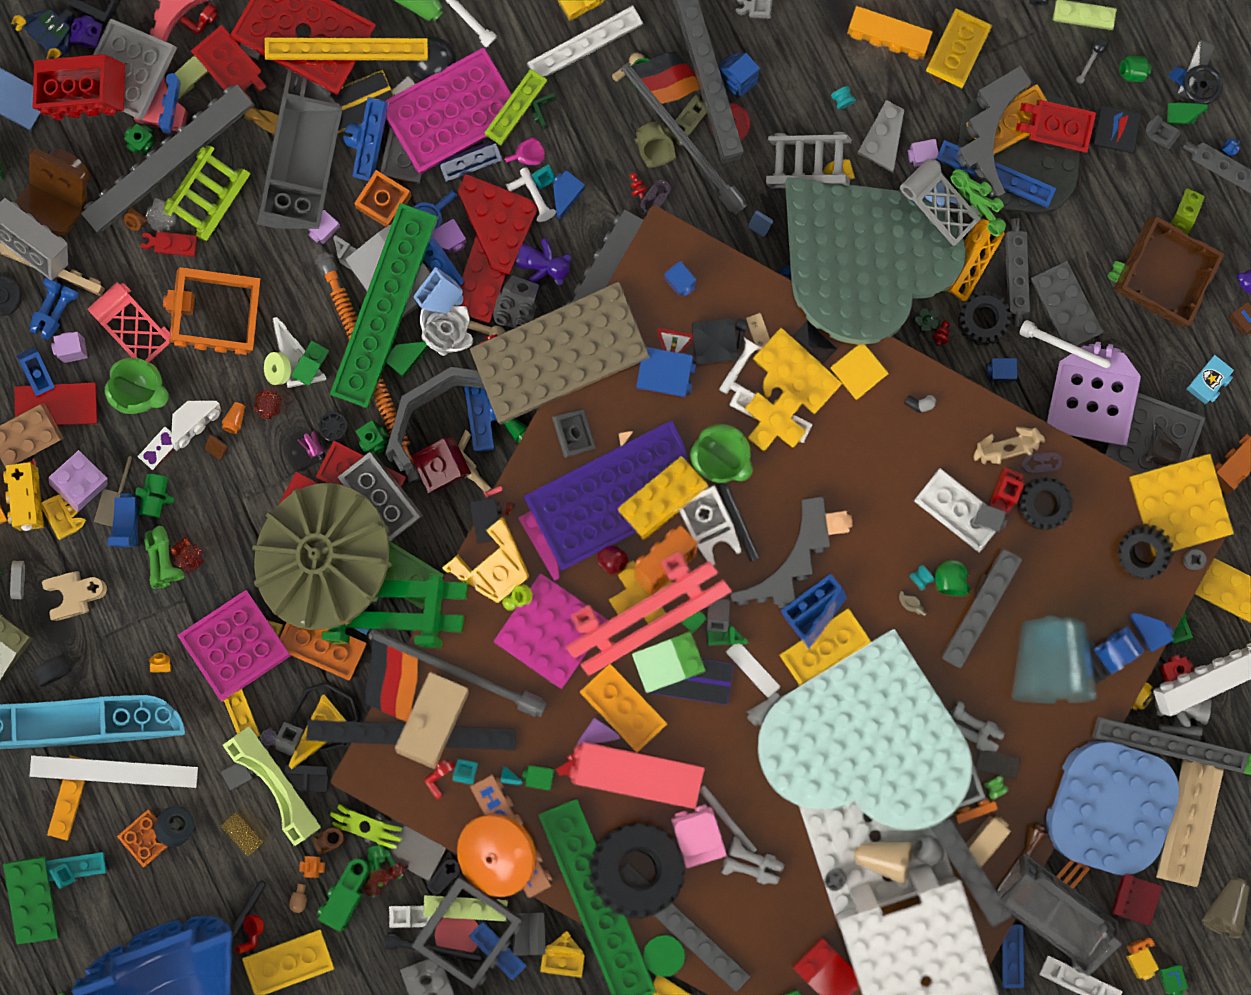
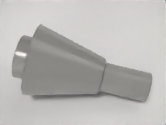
M774 692L766 701L748 710V720L755 726L757 724L762 726L772 706L781 698L780 695Z

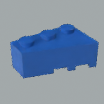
M737 53L734 55L730 54L718 64L721 78L727 84L726 88L733 96L737 95L738 98H741L758 83L760 68L747 53H740L739 55Z
M829 574L783 608L781 613L806 647L810 649L844 603L847 596L835 578Z

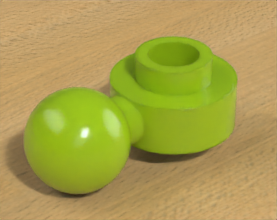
M527 585L514 587L512 594H508L503 598V607L507 610H515L518 606L529 605L532 601V591Z

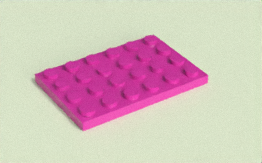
M482 48L448 66L444 71L434 74L387 99L386 101L389 104L386 120L418 174H421L436 166L439 162L487 138L488 136L485 135V131L512 94L486 50Z

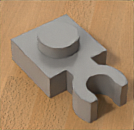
M737 0L738 4L745 5L742 9H736L737 14L744 15L750 12L751 18H771L772 0Z

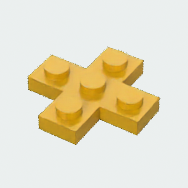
M785 389L774 405L757 392L744 408L760 421L748 436V439L763 451L767 449L776 436H779L794 448L806 431L790 418L803 402L788 389Z
M634 561L628 563L626 569L618 574L626 590L609 600L618 615L650 597L634 580L636 566ZM669 580V581H668L663 587H661L658 591H660L661 589H663V588L667 587L668 585L672 584L671 581ZM660 607L644 618L649 624L666 614V612Z

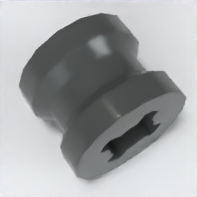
M1198 549L1189 550L1183 556V564L1190 570H1199L1206 564V555Z
M838 868L831 869L824 879L826 887L832 891L842 889L846 883L845 873Z

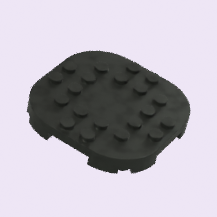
M1043 93L1048 102L1070 106L1056 96ZM978 96L970 102L961 118L959 125V147H964L975 140L969 134L966 124L971 118L986 110V108H982L977 101ZM1028 136L994 154V162L1056 188L1048 208L1005 190L1004 196L1000 198L1004 204L1001 210L1032 213V215H1043L1057 210L1069 199L1076 186L1080 151L1029 140ZM969 175L971 180L979 184L984 182L979 178ZM989 194L985 196L991 200L995 199L994 196L990 197Z

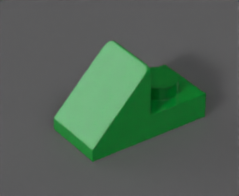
M311 340L291 377L309 386L329 350Z

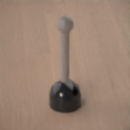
M1098 37L1094 38L1091 45L1093 54L1081 76L1077 77L1079 84L1084 82V77L1096 55L1107 50L1109 44Z

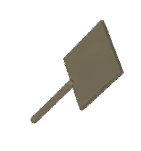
M131 456L128 457L119 491L114 492L103 489L94 522L113 526L114 498L120 497V494L123 492L132 460Z

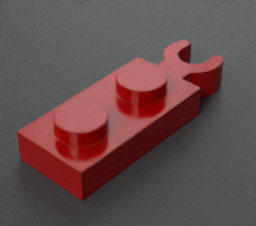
M157 232L156 237H152L149 233L142 234L143 238H149L148 244H141L143 249L155 247V253L195 257L197 236Z

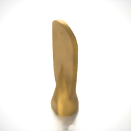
M255 107L246 112L245 119L252 120L263 129L273 134L275 133L278 115L258 110Z

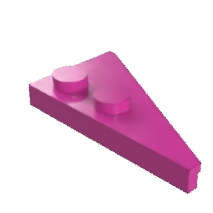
M529 511L518 519L555 581L559 579L558 563L532 512Z

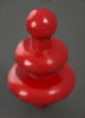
M633 172L630 174V178L633 180L631 188H635V190L631 194L633 196L639 195L640 199L644 198L643 193L648 188L646 186L641 187L643 181H638L637 174Z
M943 321L942 327L938 328L937 333L932 336L934 341L937 342V346L949 342L947 337L949 331L947 328L950 324L948 321Z

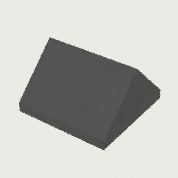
M584 409L552 417L565 459L596 449Z

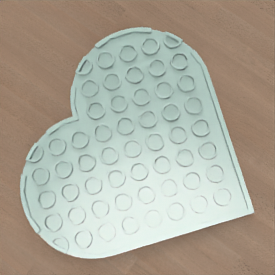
M895 629L785 695L769 711L760 730L758 741L759 759L767 780L783 798L803 808L831 810L855 801L866 815L886 827L897 830H921L934 826L949 817L961 804L970 784L972 764L967 743Z

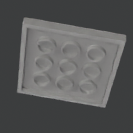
M110 19L93 55L105 54L125 63L124 111L122 112L143 121L177 47Z

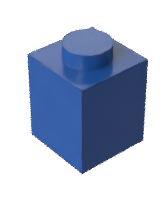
M992 358L990 364H987V376H990V382H1015L1017 379V358Z

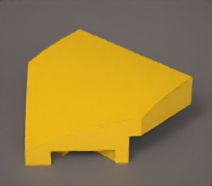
M566 931L561 937L546 946V954L542 957L541 972L582 978L585 956L571 938V935Z

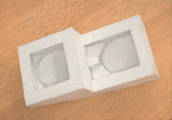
M389 906L390 927H424L431 917L423 916L424 906Z

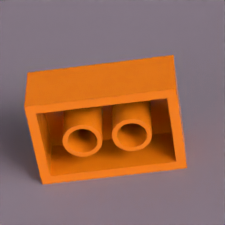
M682 526L670 530L662 543L657 542L651 548L650 554L646 557L644 555L641 556L635 563L634 580L650 596L655 594L670 580L662 565V561L680 551L686 564H688L697 555L698 542Z

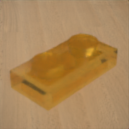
M237 812L221 825V828L248 857L264 843Z

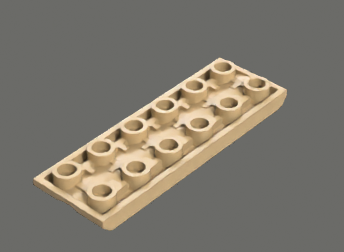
M1182 759L1177 780L1179 785L1178 803L1163 844L1156 875L1157 878L1194 887L1198 886L1223 768Z

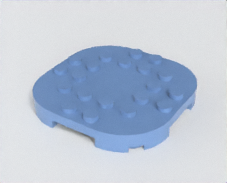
M1101 739L1088 741V744L1073 750L1063 764L1062 769L1065 772L1053 807L1047 810L1046 830L1054 848L1075 862L1118 875H1130L1140 872L1153 863L1163 847L1179 798V785L1176 775L1164 760L1150 753Z

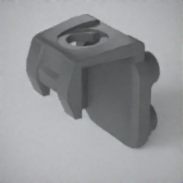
M512 276L497 297L493 312L495 322L498 325H506L515 329L534 320L537 309L534 302L539 284Z

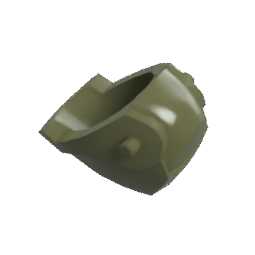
M660 121L647 123L638 128L636 132L637 138L635 142L638 143L640 155L648 168L661 166L676 159L674 144L668 133L669 129Z

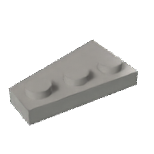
M886 100L857 154L893 172L904 109Z

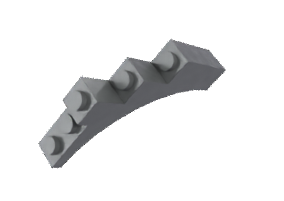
M1021 66L979 90L977 101L986 110L971 118L967 124L969 126L967 127L969 134L972 138L975 137L976 139L960 148L957 153L960 165L966 167L967 170L975 167L977 177L980 180L983 179L992 188L989 196H994V198L998 199L1004 196L1005 190L998 178L994 164L993 145L995 131L1005 109L1018 95L1028 89L1032 83Z
M823 497L801 500L802 519L799 535L793 550L782 566L762 583L747 590L730 593L731 602L736 601V605L749 604V599H756L758 603L769 601V597H772L773 605L778 604L779 608H784L795 600L792 577H795L796 581L808 579V575L812 574L809 550L813 549V553L826 552L825 547H830Z

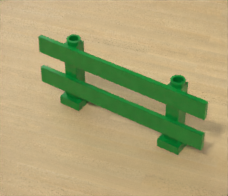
M430 575L428 581L384 580L376 595L377 597L425 598L424 613L361 612L351 620V623L330 628L328 632L323 631L321 640L331 644H349L350 636L345 634L346 628L421 631V635H415V644L427 648H442L443 640L438 638V632H463L465 617L463 615L440 614L442 599L467 600L469 583L442 581L443 577L439 575Z

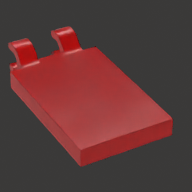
M222 25L191 50L193 55L224 91L231 85H238L244 91L253 84L259 92L266 87L257 76L262 71L239 44L230 37V34Z
M1037 100L1036 105L1021 103L1020 111L1031 113L1029 124L1017 123L1015 131L1029 133V140L1088 152L1096 112L1043 100Z

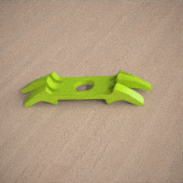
M341 804L337 808L343 813L349 814V817L335 812L330 813V816L334 819L347 823V826L333 821L332 825L340 830L351 832L396 849L397 845L381 838L398 842L402 840V838L384 831V829L401 832L402 827L357 813V811L348 809ZM363 821H368L370 824V830L367 833L362 832L360 828Z

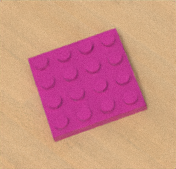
M540 573L530 588L532 591L531 603L522 607L518 606L493 642L562 689L588 652L587 650L574 658L566 649L567 645L587 634L586 632L581 634L577 630L571 616L587 605ZM594 611L600 626L609 621Z
M247 590L177 635L221 702L290 657V654Z

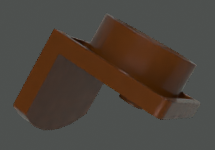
M33 148L29 154V184L16 199L15 203L23 212L31 214L39 224L46 225L54 235L66 236L82 215L81 213L85 211L83 208L86 206V185L90 178L89 172L77 157L67 151L52 149L46 153L38 148Z

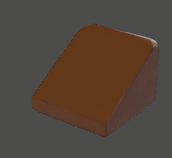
M210 435L205 445V450L218 460H221L228 452L229 447L215 436Z

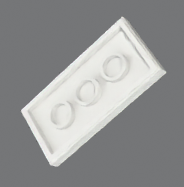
M940 468L914 500V502L978 552L983 549L995 533L973 524L980 504H986Z

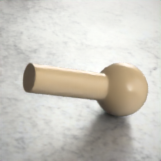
M634 53L631 55L628 63H631L630 66H632L636 60L644 58V56L640 53ZM619 69L612 77L615 81H618L626 74Z
M470 321L468 329L489 336L495 334L499 336L505 333V330L498 325L488 327Z

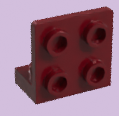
M1122 875L1111 914L1150 926L1162 887L1135 878L1132 875Z

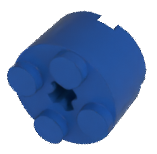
M1128 626L1118 633L1117 631L1106 638L1107 642H1102L1093 649L1111 674L1123 668V665L1132 662L1144 652L1142 645Z

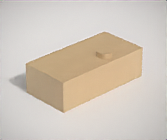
M429 673L395 747L396 752L435 769L469 695L468 688Z

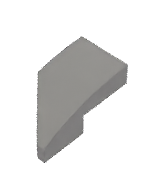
M334 236L340 264L352 270L345 259L357 249L339 237Z

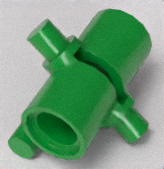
M156 474L146 475L144 488L138 487L135 491L136 495L141 496L138 515L160 518L162 505L166 503L173 504L174 497L165 493L168 477Z

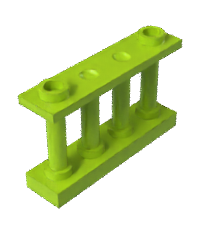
M212 146L202 147L196 156L198 159L173 197L165 202L163 206L165 209L162 212L167 216H171L174 212L192 224L197 230L195 236L204 241L208 240L250 175L245 169L238 168V170H232L211 154L215 149ZM206 161L229 177L230 182L227 187H221L200 172ZM195 178L218 194L220 198L216 204L209 203L189 189ZM184 195L207 210L208 216L205 221H200L178 206Z

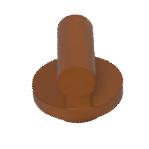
M130 208L124 215L125 225L132 230H139L148 221V218L133 208Z

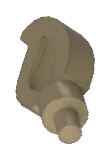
M900 592L899 600L905 609L918 614L921 613L923 616L927 614L923 610L924 608L921 606L918 598L905 596L903 592Z

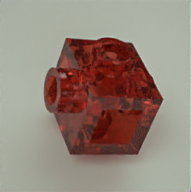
M186 537L170 548L171 553L175 557L173 562L178 569H184L187 574L198 569L204 563L200 556L203 554L202 550L197 544L192 545Z

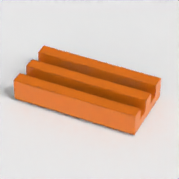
M1070 859L1056 877L1060 879L1075 861ZM1076 862L1077 865L1063 882L1067 884L1082 867V872L1070 884V887L1074 889L1090 870L1085 864Z
M1143 937L1128 944L1126 947L1129 953L1137 954L1139 950H1146V946H1154L1151 938Z

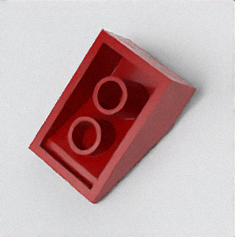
M822 936L792 964L793 969L819 995H852L860 987L855 970Z

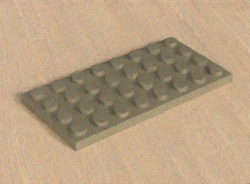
M620 282L470 348L499 424L650 358Z

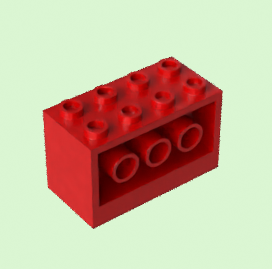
M105 54L34 61L32 108L40 111V114L50 115L52 119L61 120L64 116H69L70 118H80L81 115L96 117L98 113L115 115L116 112L124 111L125 63Z

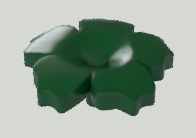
M922 308L919 312L920 316L915 317V323L918 326L922 325L921 331L925 333L930 331L931 328L937 329L939 327V320L936 319L939 316L937 311L930 310L929 312L927 308Z

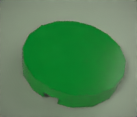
M658 935L652 938L645 946L643 954L644 963L648 970L654 975L661 977L672 976L677 973L683 966L685 959L684 948L680 941L669 935Z

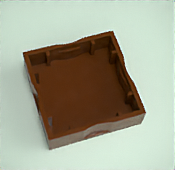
M1157 216L1147 218L1113 290L1179 327H1188L1193 322L1202 303L1204 292L1212 281L1224 254L1202 241L1187 236L1179 228Z

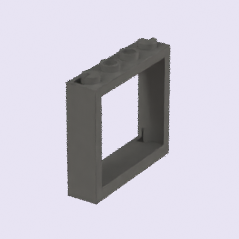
M460 875L419 933L412 947L474 989L477 984L481 986L487 975L484 973L489 967L492 969L499 960L496 956L500 950L503 952L506 950L511 942L508 940L511 934L514 933L516 935L523 925L520 923L522 917L492 896L479 891L466 878ZM462 888L512 921L473 978L423 945Z

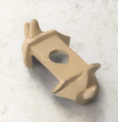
M1024 427L1016 428L1020 433L1018 437L992 443L994 435L990 434L982 442L977 443L978 448L975 451L974 460L977 461L981 458L983 464H986L987 460H990L992 464H999L1001 459L1026 452L1028 455H1031L1033 449L1038 450L1039 442H1045V438L1036 428L1028 429ZM1006 445L1017 446L1011 452L1003 449Z

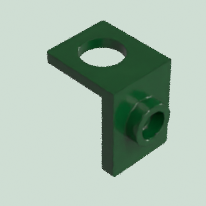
M555 93L532 101L534 111L531 112L535 123H540L542 130H546V124L539 107L555 101Z

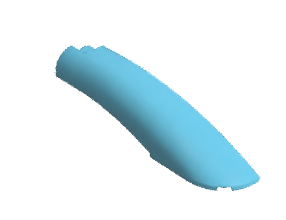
M148 695L109 696L56 702L0 705V749L97 744L185 735L183 722L177 711L167 704L166 701Z

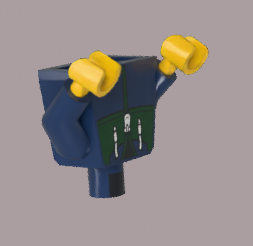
M67 8L58 16L50 9L23 17L17 15L13 18L11 24L18 23L17 31H21L23 26H26L24 28L26 32L48 52L47 59L50 57H54V59L61 58L71 50L72 43L70 39L72 31L67 24L75 16Z

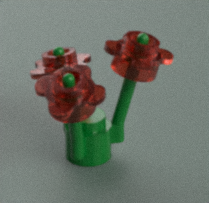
M383 845L368 848L370 880H368V883H365V889L363 890V892H367L368 896L376 897L380 895V891H384L382 886H385L389 879L392 877L394 880L397 878L401 879L405 874L403 870L408 868V866L404 867L401 862L395 864L389 849L385 850ZM385 858H387L391 865L387 871L380 869L379 864L386 862Z

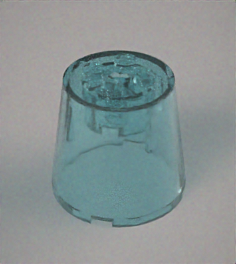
M1049 616L1045 617V619H1033L1022 623L1012 699L1031 703H1056V699H1068V703H1080L1097 699L1085 622L1077 621L1074 618L1057 619V617Z

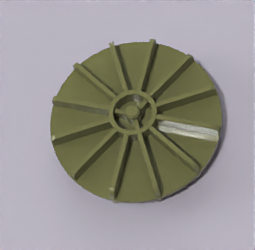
M333 483L315 484L300 490H292V494L285 498L272 513H266L268 519L260 532L257 545L252 546V550L255 551L254 566L256 580L254 584L259 588L263 599L275 615L287 623L303 629L324 630L351 623V620L365 610L372 601H377L378 597L376 595L382 586L387 568L392 565L389 562V539L387 533L389 528L385 525L380 513L368 498L358 491L343 485Z

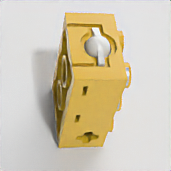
M32 463L6 465V471H4L3 475L5 484L8 483L6 502L10 504V512H8L9 524H12V527L19 531L44 528L43 511L40 506L42 501L38 467Z

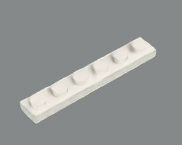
M632 6L528 62V66L545 78L642 26L643 23Z

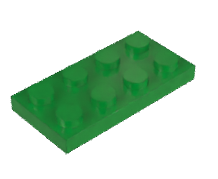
M46 856L4 862L3 867L16 944L57 939L59 934Z

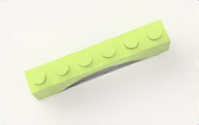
M247 727L223 744L234 762L244 765L255 772L268 785L280 808L282 829L294 846L321 828L316 818L310 813L304 801L298 796L292 784L288 782L280 767L276 765L267 749L264 748L250 727Z

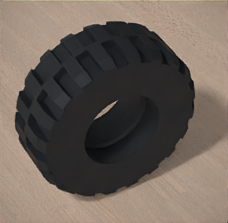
M642 822L626 823L613 829L599 841L589 863V869H591L589 879L590 883H593L595 896H599L602 900L601 904L605 908L609 907L613 910L612 913L618 916L621 914L629 919H642L658 914L671 905L678 897L680 888L683 887L685 881L683 875L686 872V865L682 861L684 858L682 851H679L676 846L678 843L674 838L671 840L667 836V831L664 829L659 830L656 828V825L650 823L647 825L642 824ZM632 851L646 854L655 866V880L648 888L643 890H635L628 887L619 875L618 866L620 860L625 854Z

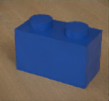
M681 261L664 274L665 281L679 297L683 294L686 297L695 290L696 279Z

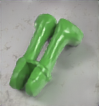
M157 526L153 531L145 532V549L150 557L151 588H164L169 586L172 581L183 579L184 572L182 569L174 568L170 562V541L165 528Z

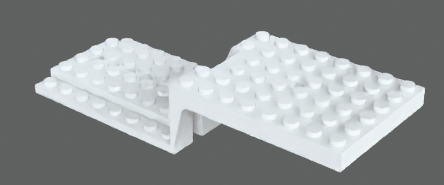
M855 801L831 810H812L799 806L824 884L825 876L831 869H841L846 875V883L842 889L832 891L826 887L835 917L843 933L863 995H998L961 882L953 875L945 850L943 858L934 865H928L917 860L912 853V860L908 867L910 870L905 884L894 880L884 881L881 874L857 864V859L853 858L855 847H859L860 843L909 842L914 844L915 840L922 835L936 838L930 827L921 830H897L886 827L875 820L866 822L863 819L864 812ZM873 830H878L881 833L880 840L876 842L871 841L869 838V834ZM916 895L922 900L920 905L887 916H882L880 907ZM925 975L930 976L932 979L928 987L920 985V979Z

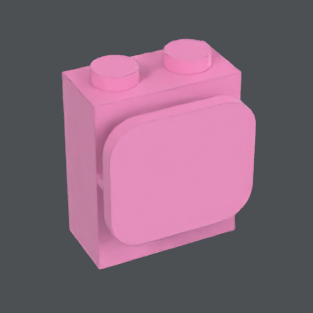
M704 804L696 807L694 812L687 814L685 810L674 814L675 818H672V822L684 856L686 868L727 856L712 807H707Z

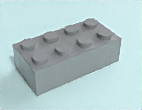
M6 198L0 202V242L52 281L68 265L66 241L62 237L54 235L46 225L39 224L31 214L23 212L15 202H10Z
M369 452L338 477L344 486L358 491L376 507L385 525L389 528V532H387L389 542L423 517L374 452Z

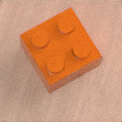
M376 170L354 204L356 209L387 227L392 224L399 203L406 205L412 195L410 190Z

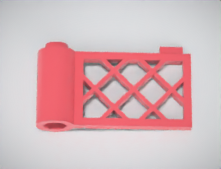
M116 282L87 310L131 357L138 358L137 348L149 349V357L144 361L150 362L171 343L169 342L170 332L165 327L160 329L128 294L131 290L123 282L121 284ZM130 303L136 308V317L124 316V309ZM112 319H121V330H112L107 324ZM124 319L136 320L135 331H124ZM138 320H147L150 323V332L138 331ZM154 327L158 332H152V328ZM115 333H121V337L119 338ZM123 333L135 334V345H125ZM138 334H150L149 346H137ZM152 335H161L166 341L161 346H152Z

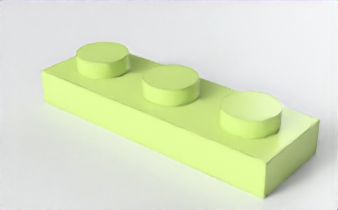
M1056 0L1053 21L1113 30L1116 9Z

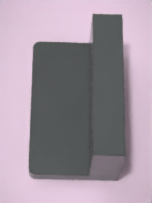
M518 913L522 917L520 923L523 925L516 935L513 933L514 955L546 954L544 913Z

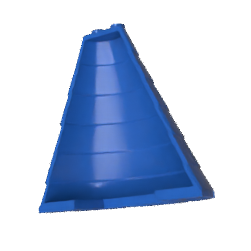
M194 916L183 924L178 919L153 927L133 936L132 941L127 946L117 945L96 959L85 969V978L82 979L81 977L76 980L72 992L74 995H230L231 929L227 922L224 924L221 918L214 916Z

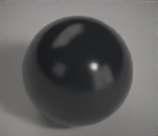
M438 37L424 38L427 39L428 59L409 60V68L416 79L423 81L456 63L455 51L447 41Z

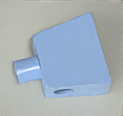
M435 267L413 298L424 310L447 313L453 305L459 306L462 304L463 290L454 279Z

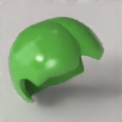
M131 357L121 359L111 367L110 379L105 386V396L114 409L125 414H137L146 412L151 408L163 407L168 402L169 396L163 386L161 374L153 364L140 358Z
M717 424L704 429L691 449L690 456L693 467L708 480L718 483H725L730 480L744 481L753 472L750 461L751 450L749 442L739 430L732 426Z

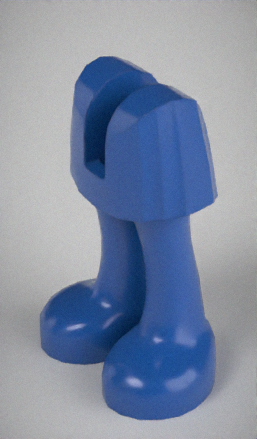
M45 277L43 284L47 288V295L39 311L33 313L29 331L38 334L43 323L46 322L41 337L49 340L60 326L58 320L64 308L71 300L77 299L79 293ZM61 291V296L56 307L54 308L51 315L48 316L54 300Z

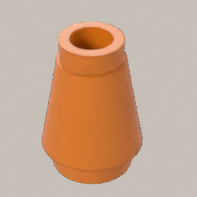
M234 402L222 421L223 430L232 434H237L238 430H241L244 405Z

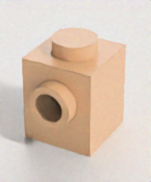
M847 511L825 514L828 535L849 532V528L852 527L851 515H847Z

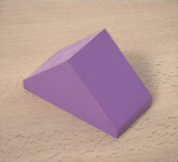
M594 718L579 739L578 745L580 741L595 744L620 738L617 732L597 718Z

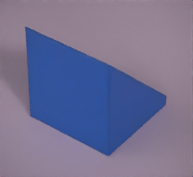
M1175 67L1168 77L1183 87L1184 77L1187 72L1184 69Z

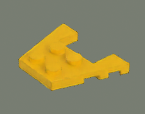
M503 517L487 530L501 547L479 566L471 570L457 555L443 567L446 572L453 573L462 582L466 581L474 586L475 590L497 603L507 596L514 587L519 586L529 577Z

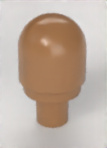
M298 883L297 891L291 895L289 906L295 913L302 912L306 907L307 894H304L305 884Z

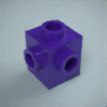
M90 16L74 19L71 27L70 42L84 48L97 47L101 37L102 24L96 22L95 18Z

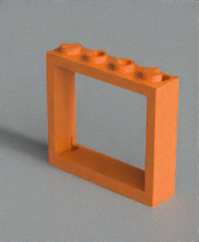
M180 267L176 273L169 342L179 347L193 345L195 346L194 349L207 350V347L215 348V352L227 353V350L235 351L237 355H247V353L253 351L260 278ZM185 280L252 289L246 343L179 334Z

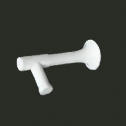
M527 167L521 169L522 177L506 184L509 191L512 192L526 184L539 209L537 221L549 220L556 214V210H550L544 203Z
M744 338L745 348L719 389L726 394L730 389L735 392L740 385L735 383L739 372L750 355L755 350L762 349Z

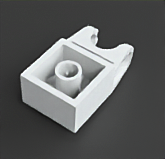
M715 484L706 488L680 510L691 536L698 542V548L706 560L710 561L713 566L715 561L713 559L712 547L719 541L728 542L737 554L741 553L732 520ZM701 508H704L705 510H708V509H709V511H710V513H708V516H709V517L705 518L703 515L700 516V515H699V513L701 512L700 509H701Z

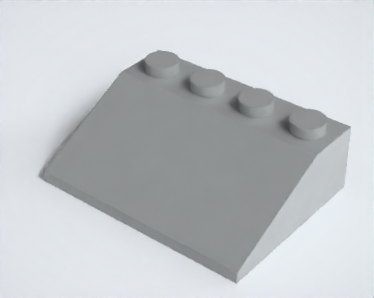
M392 224L378 232L345 259L366 291L369 288ZM423 262L402 318L420 307L413 296L430 275Z

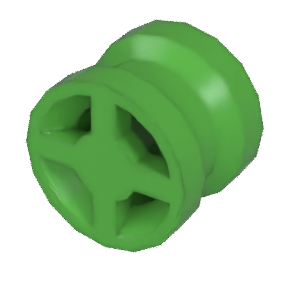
M1114 261L1113 270L1108 273L1107 277L1117 282L1125 264Z
M1002 775L983 783L984 787L989 791L988 796L990 799L1001 796L1009 791L1008 787L1003 784Z

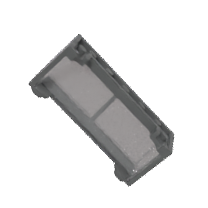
M1025 853L1018 858L996 890V893L1010 914L1070 956L1074 969L1079 973L1083 972L1088 977L1122 944L1118 921Z

